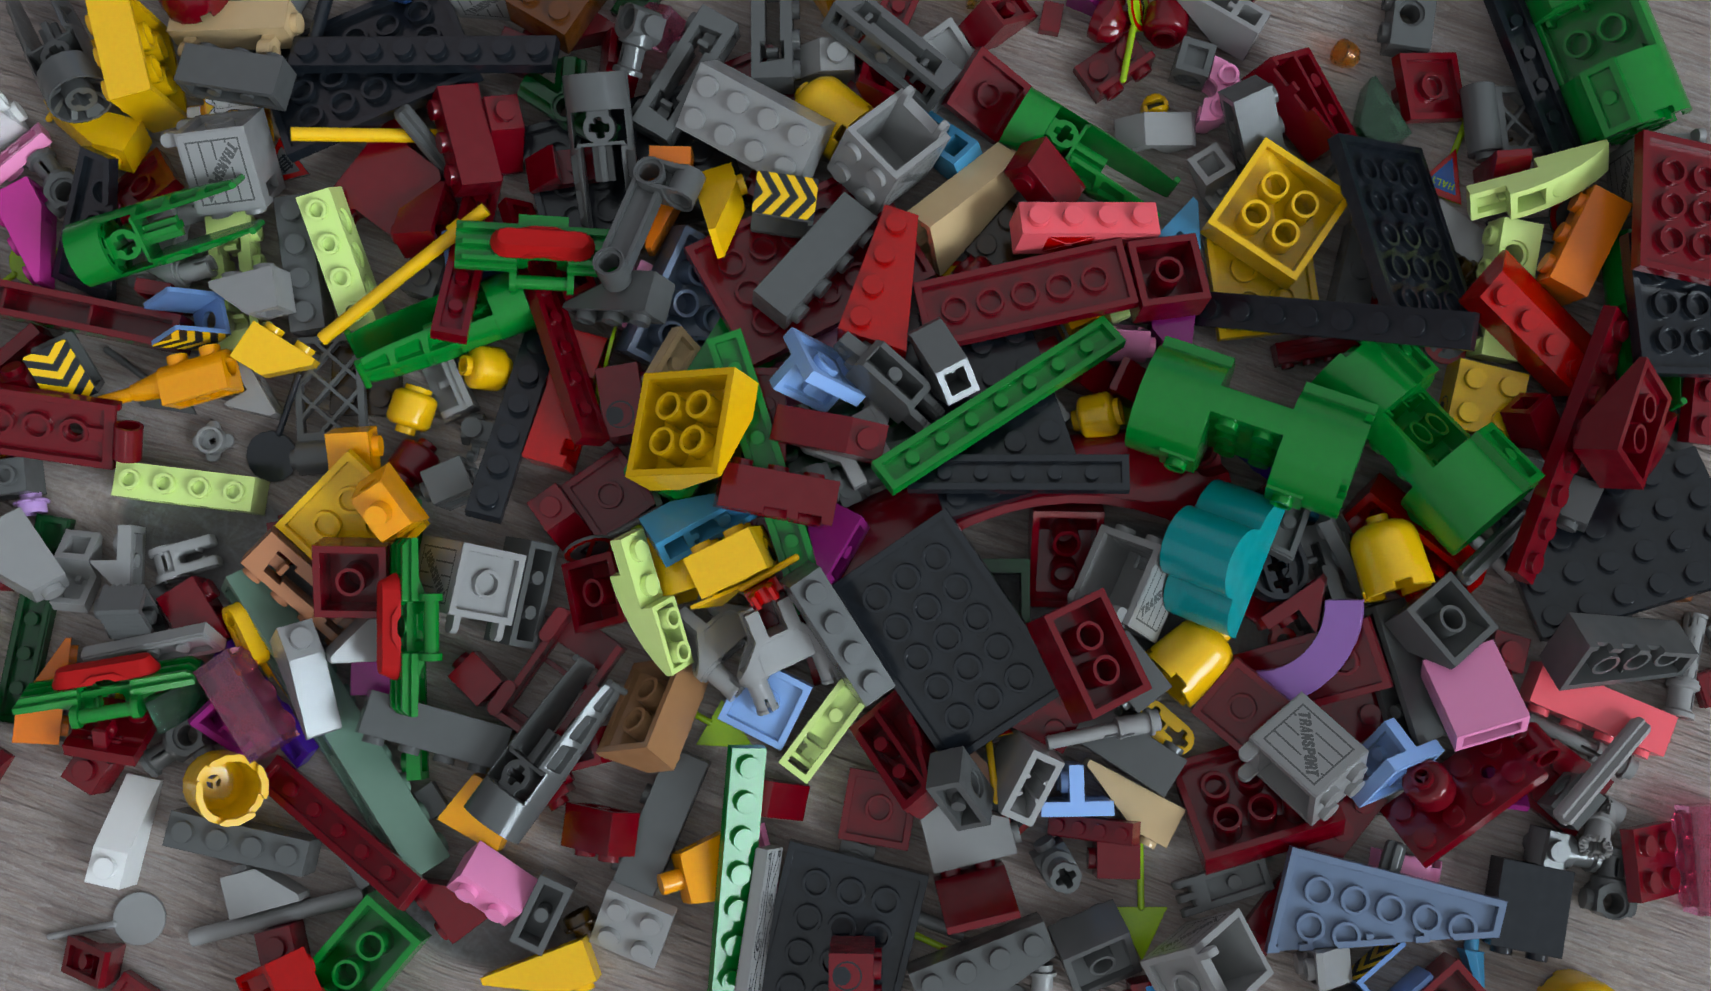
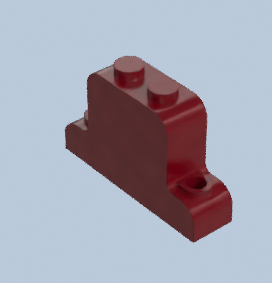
M393 119L384 123L381 128L402 127ZM369 142L333 187L342 186L355 224L359 219L365 218L391 237V226L395 222L399 208L437 182L445 181L439 169L415 151L418 147L416 143Z

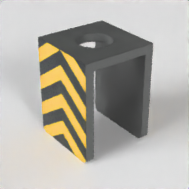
M758 171L752 204L750 230L756 233L801 239L813 226L819 179Z
M68 331L33 347L31 353L23 358V362L40 389L92 396L97 394L105 383L74 331Z

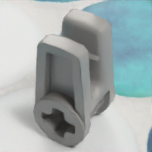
M207 534L148 550L149 558L154 559L158 574L155 577L156 584L161 586L176 583L190 576L224 566L223 559L218 555H203L200 559L185 562V557L196 552L203 553V550L217 546L216 535Z

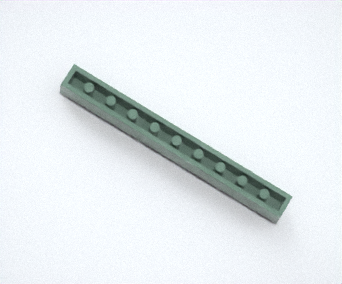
M241 569L225 577L221 591L230 604L238 601L247 611L270 652V660L266 663L291 701L269 641L276 628L300 622L297 618L299 613L290 605L285 608L277 603L270 595L272 590L262 581L256 584ZM327 661L342 728L315 737L314 740L319 745L320 750L372 833L423 876L450 857L448 843L445 837L440 832H435L431 826L429 812L421 802H416L410 792L411 784L409 781H406V776L402 772L398 773L391 762L393 757L387 745L384 744L381 747L361 741L363 734L355 732L361 714L354 703L356 701L355 695H350V686L346 683L342 684L337 676L336 664H331Z

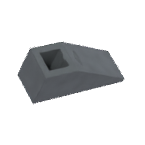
M632 270L631 283L623 291L610 292L602 284H599L564 302L562 308L575 315L574 319L577 322L585 325H595V322H604L616 327L622 326V323H631L642 328H649L650 324L665 325L676 285L656 271Z

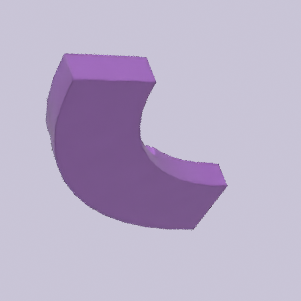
M1326 599L1322 625L1310 647L1301 656L1286 665L1273 669L1257 670L1256 672L1290 700L1295 698L1301 691L1307 696L1322 687L1342 668L1358 641L1363 623L1365 599Z

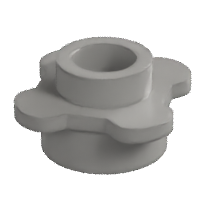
M209 421L206 427L201 428L192 439L193 446L205 453L206 459L210 462L219 461L221 454L227 448L233 447L235 443L233 435L226 434L221 429V424L217 421ZM215 438L216 443L212 445L211 439Z

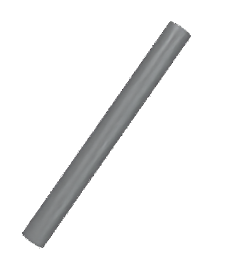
M354 887L230 921L228 919L189 930L188 939L191 946L195 947L358 905L368 893L366 888L360 891L359 887Z

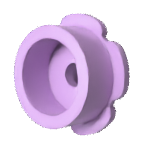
M42 492L19 495L20 500L13 502L14 507H20L25 515L29 517L36 516L37 513L47 514V504L50 503V499L42 497Z

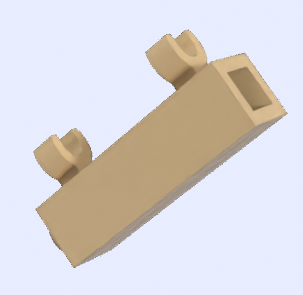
M291 0L228 1L220 13L212 16L211 12L200 16L203 22L197 24H181L172 21L169 17L166 32L177 44L179 57H181L185 42L199 45L201 42H208L219 48L233 49L234 47H241L247 50H256L258 54L274 52L281 55L280 49H291L294 37H300L304 33L305 23L302 14L298 13Z

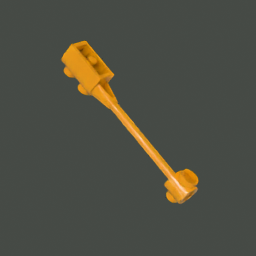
M207 344L198 348L200 355L198 357L189 359L187 353L169 355L166 357L167 365L158 368L156 372L133 383L128 388L97 397L123 401L122 404L131 401L139 402L161 399L162 406L183 409L243 392L244 387L237 360L230 357L232 352L228 349L221 350L220 344ZM0 454V459L10 457L9 455Z

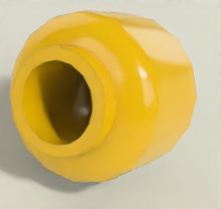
M487 345L477 347L469 351L468 354L462 355L458 363L459 374L463 376L464 382L469 388L492 392L501 390L508 383L513 368L512 359L508 357L505 350L500 347Z
M408 383L405 384L404 388L394 390L386 413L387 419L396 424L394 431L415 437L416 431L426 432L431 428L438 406L437 401L431 397L432 391Z
M1108 391L1080 397L1076 403V410L1071 411V422L1074 430L1081 431L1085 438L1116 435L1120 430V425L1125 424V415L1120 398H1114Z

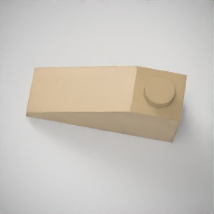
M1085 757L1083 765L1106 797L1114 801V808L1121 818L1127 821L1141 822L1140 843L1152 849H1155L1157 844L1167 848L1186 810Z

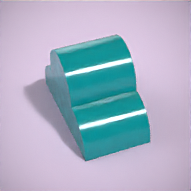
M1220 479L1209 483L1201 493L1195 507L1188 505L1178 511L1164 535L1160 550V567L1164 573L1168 574L1163 596L1165 609L1174 615L1235 639L1285 510L1269 503L1270 500L1264 498V494Z

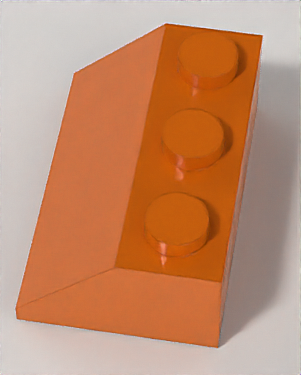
M1594 185L1572 197L1567 207L1570 213L1566 221L1562 222L1553 234L1552 240L1555 243L1551 251L1543 256L1537 266V271L1540 273L1536 280L1561 306L1588 297L1633 206L1632 203L1598 185Z

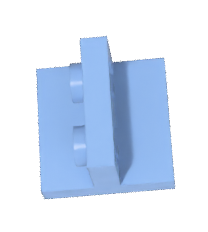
M793 327L783 336L791 355L769 379L774 390L822 412H828L838 399L856 407L866 397L865 394L845 377L849 371L843 364L845 360L832 347Z
M783 669L770 675L767 679L775 700L778 702V709L772 712L771 708H767L769 714L758 716L748 688H744L742 693L737 698L735 697L734 701L729 702L726 700L717 719L781 751L814 686Z
M1395 718L1384 721L1362 744L1369 750L1366 763L1368 769L1363 778L1365 784L1351 798L1358 808H1361L1403 790L1402 777L1406 774L1407 768L1428 759L1435 761L1445 750L1436 739L1416 747Z
M1064 761L1065 765L1055 782L1056 791H1060L1062 796L1048 797L1039 813L1040 817L1115 816L1113 800L1104 795L1085 796L1084 765L1077 761Z

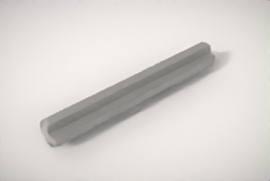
M1636 717L1630 719L1553 810V817L1564 826L1574 824L1651 732V726L1643 718Z

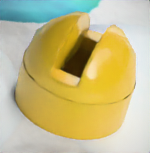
M1160 93L1148 95L1140 107V113L1168 112L1169 110L1166 97ZM1158 102H1160V103L1162 104V105L1153 107V108H1151V109H1149V110H1148V107H1147L1148 105L1155 104V103H1158Z

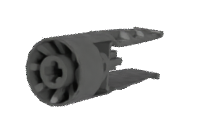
M5 0L7 12L14 25L15 35L21 44L24 56L52 115L64 122L84 123L99 118L106 113L113 103L107 101L103 95L100 84L104 80L102 70L94 59L92 42L69 0H50L66 32L62 33L57 22L51 24L47 21L40 24L42 29L38 31L44 43L42 45L19 0Z
M627 71L594 72L562 76L571 166L582 228H593L584 147H592L596 182L617 180L613 145L621 144L626 191L634 176L633 168L637 162ZM624 109L627 141H611L615 138L618 127L616 120L611 115V110ZM586 112L583 131L587 139L593 143L577 144L574 113ZM600 117L602 122L609 124L610 127L609 132H604V138H599V134L592 132L591 129L592 124H597L596 119Z
M578 654L572 657L573 661H575L574 665L533 711L464 805V808L475 819L494 833L514 844L521 842L557 790L567 779V776L585 753L588 745L606 720L619 695L626 696L628 694L626 688L608 679L583 708L562 737L555 733V728L595 668L592 663Z

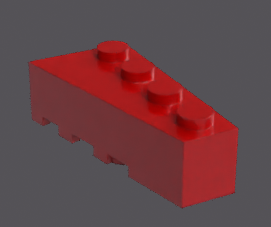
M885 204L837 328V341L848 331L861 342L866 340L873 344L876 340L884 341L903 359L906 358L919 215Z
M574 329L595 392L597 384L595 369L604 366L609 340L605 337ZM549 371L546 379V388L521 457L534 465L575 475L583 445L573 444L555 384Z

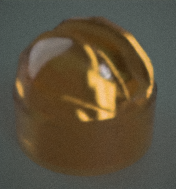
M1345 38L1341 39L1334 45L1330 54V61L1340 68H1353L1360 61L1359 55L1361 50L1356 43Z

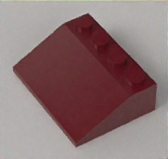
M1231 745L1185 758L1187 762L1174 781L1182 807L1186 810L1184 814L1205 875L1287 852L1289 845L1304 847L1344 835L1346 817L1339 802L1337 803L1339 808L1328 820L1323 821L1320 819L1313 826H1310L1257 775L1247 784L1239 780L1238 770L1246 762L1242 763V760L1239 758V752Z

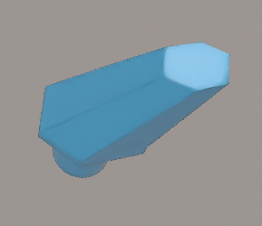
M1480 939L1464 940V947H1457L1461 961L1481 986L1485 988L1484 952L1478 951Z

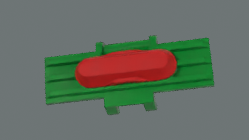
M519 214L518 224L457 220L454 268L509 272V292H516V289L567 291L566 295H574V276L598 277L592 264L593 256L602 248L610 229L569 227V217ZM528 261L557 262V270L567 272V277L518 275L517 270L528 268ZM613 267L609 269L607 272L614 271L618 267Z
M395 538L390 544V575L378 581L377 670L379 674L390 678V707L395 713L408 717H418L419 675L424 662L443 661V653L439 652V601H443V593H425L419 578L418 538ZM424 613V639L414 637V615Z
M143 652L62 666L55 671L54 679L29 683L12 708L13 715L53 709L69 710L68 717L72 729L82 728L87 723L132 716L133 719L142 718L147 712L146 697L158 691L194 685L202 669L203 660L197 659L194 656L157 661L150 653ZM120 693L125 697L126 702L103 706V697H108L109 694Z

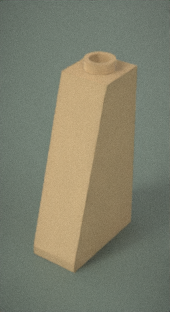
M997 142L907 211L919 215L916 241L933 270L939 276L949 269L1017 192L1013 183L1003 172L1016 153L1015 150H1010Z

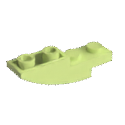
M1605 139L1534 158V168L1467 185V213L1471 221L1507 212L1510 219L1515 220L1548 209L1578 194L1596 182L1609 170L1608 140Z
M644 528L633 529L610 541L619 572L610 576V580L621 609L639 642L666 676H673L694 663L675 596H663Z

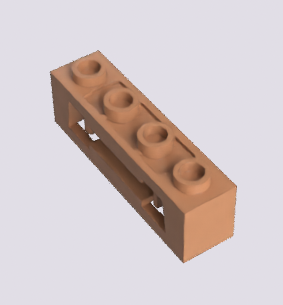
M273 525L243 555L240 562L244 566L242 571L256 584L262 581L272 590L270 595L281 606L286 608L290 605L299 613L297 616L299 621L312 618L315 628L326 636L324 641L329 646L355 619L334 618L332 621L329 618L314 617L313 599L286 575L280 577L290 568L289 564L292 562L296 565L294 571L313 587L312 560ZM278 551L281 552L286 557V559L283 556H281L278 553ZM268 564L271 565V566L276 570V572L273 571V570L268 566Z

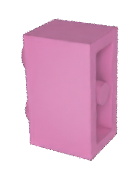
M480 840L464 854L446 888L454 892L461 901L470 903L481 910L489 920L500 923L505 927L522 913L538 879Z

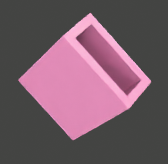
M1494 640L1483 642L1452 670L1427 659L1422 660L1421 678L1455 752L1527 731L1530 720L1529 711Z

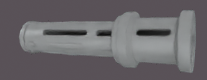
M1684 612L1682 629L1699 655L1683 676L1668 677L1666 679L1665 685L1669 688L1665 707L1660 709L1677 716L1679 720L1685 721L1695 720V714L1692 713L1695 693L1699 692L1701 688L1696 677L1706 624L1709 616L1693 612V615H1691V612Z

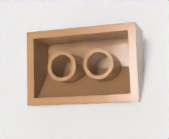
M653 660L634 663L624 685V688L628 690V694L626 696L620 694L596 754L647 773L674 771L687 736L692 729L693 721L704 698L709 681L704 683L696 679L693 675L691 664L673 676H666Z

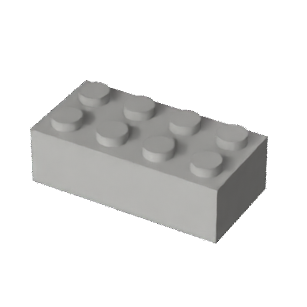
M711 60L700 62L675 127L756 171L761 170L812 178L836 123L723 62Z

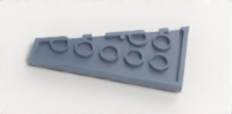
M1289 845L1264 951L1266 954L1280 953V951L1286 950L1312 951L1315 948L1337 947L1342 949L1396 945V943L1402 942L1428 943L1430 940L1453 939L1457 941L1499 938L1508 902L1502 898Z

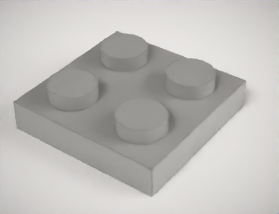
M611 881L605 893L589 942L655 969L678 908Z

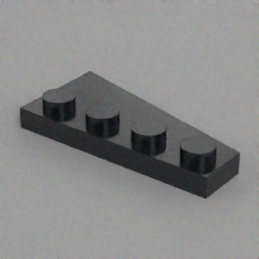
M80 146L51 277L93 297L116 302L117 280L93 287L84 284L71 268L62 242L63 229L66 225L118 209V158L91 146Z

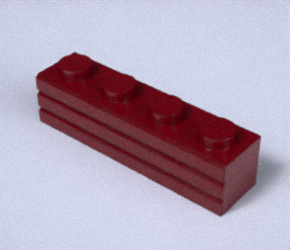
M1307 337L1275 343L1270 347L1274 368L1281 367L1282 370L1294 368V364L1302 363L1303 366L1316 364L1317 360L1322 359L1324 363L1331 362L1338 354H1344L1352 346L1361 345L1355 340Z
M1096 816L1048 817L1047 834L1095 842L1136 846L1140 844L1141 822Z

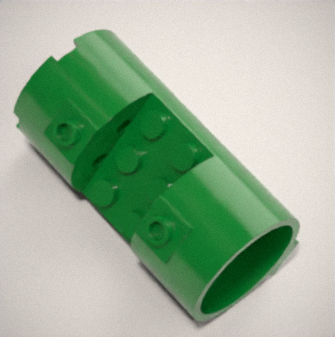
M1525 0L1582 145L1605 139L1608 140L1611 146L1623 145L1644 129L1655 132L1677 121L1675 113L1679 111L1682 112V115L1692 111V106L1647 0Z
M1166 336L1163 344L1155 351L1138 389L1126 429L1125 446L1159 458V462L1164 463L1165 468L1176 473H1184L1185 471L1194 473L1200 465L1208 446L1213 447L1214 452L1224 457L1232 458L1236 455L1248 459V463L1256 468L1266 470L1271 467L1264 498L1270 500L1269 503L1283 510H1291V508L1300 510V508H1304L1337 520L1379 405L1306 381L1294 409L1229 388L1234 373L1235 358Z
M1357 341L1361 346L1354 345L1344 354H1338L1311 383L1379 405L1365 444L1369 442L1373 451L1383 455L1394 466L1397 476L1413 486L1401 500L1402 507L1407 511L1408 516L1414 523L1421 525L1425 531L1428 530L1454 556L1516 506L1536 487L1545 475L1493 422L1470 436L1426 391L1432 384L1434 375L1440 369L1417 346Z

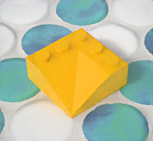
M85 0L88 12L84 17L89 32L94 37L96 47L92 51L97 65L102 70L104 80L100 84L106 100L115 104L123 113H127L136 121H143L145 127L152 133L174 128L181 119L188 118V104L185 92L173 80L178 63L172 39L166 32L167 26L138 0Z
M1265 137L1205 223L1200 234L1287 290L1297 281L1347 207V201L1343 197L1338 184Z
M736 367L644 373L625 477L650 491L682 490L720 477L753 419L759 383Z

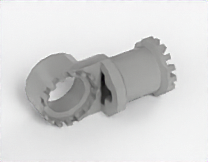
M1608 795L1604 796L1606 800L1583 825L1584 834L1578 841L1580 853L1583 852V855H1588L1590 859L1592 857H1595V859L1600 857L1601 860H1605V857L1610 858V855L1613 854L1612 842L1610 841L1611 835L1615 833L1626 816L1627 807Z

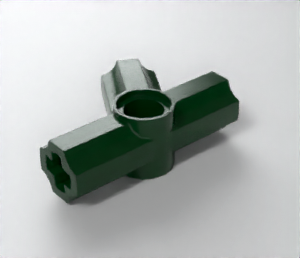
M575 56L558 58L555 84L538 73L526 74L520 83L517 96L556 121L563 130L568 131L567 119L561 116L562 110L565 108L562 76L587 73L588 63L586 60ZM586 112L574 113L576 135L589 143H593L587 139L583 131ZM600 117L596 119L597 124H592L591 129L592 132L599 134V138H604V132H609L610 127L609 124L603 123ZM617 124V126H618V127H617V134H616L615 138H614L613 140H611V141H616V139H617L618 133H619V131H620V129H621V128H620V125H618V124Z

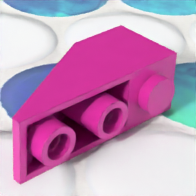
M25 176L0 189V225L4 228L6 227L10 235L7 238V242L11 249L23 259L25 266L22 267V270L27 279L33 285L38 284L44 288L55 289V278L51 276L56 258L57 217L45 205L48 199L43 194V188L28 176Z

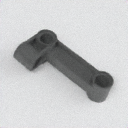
M654 156L643 157L636 162L633 168L634 176L602 248L593 256V268L606 290L610 292L623 291L631 283V272L661 204L684 212L693 210L706 180L704 173L688 164H678ZM613 267H618L614 271L607 272L609 269Z

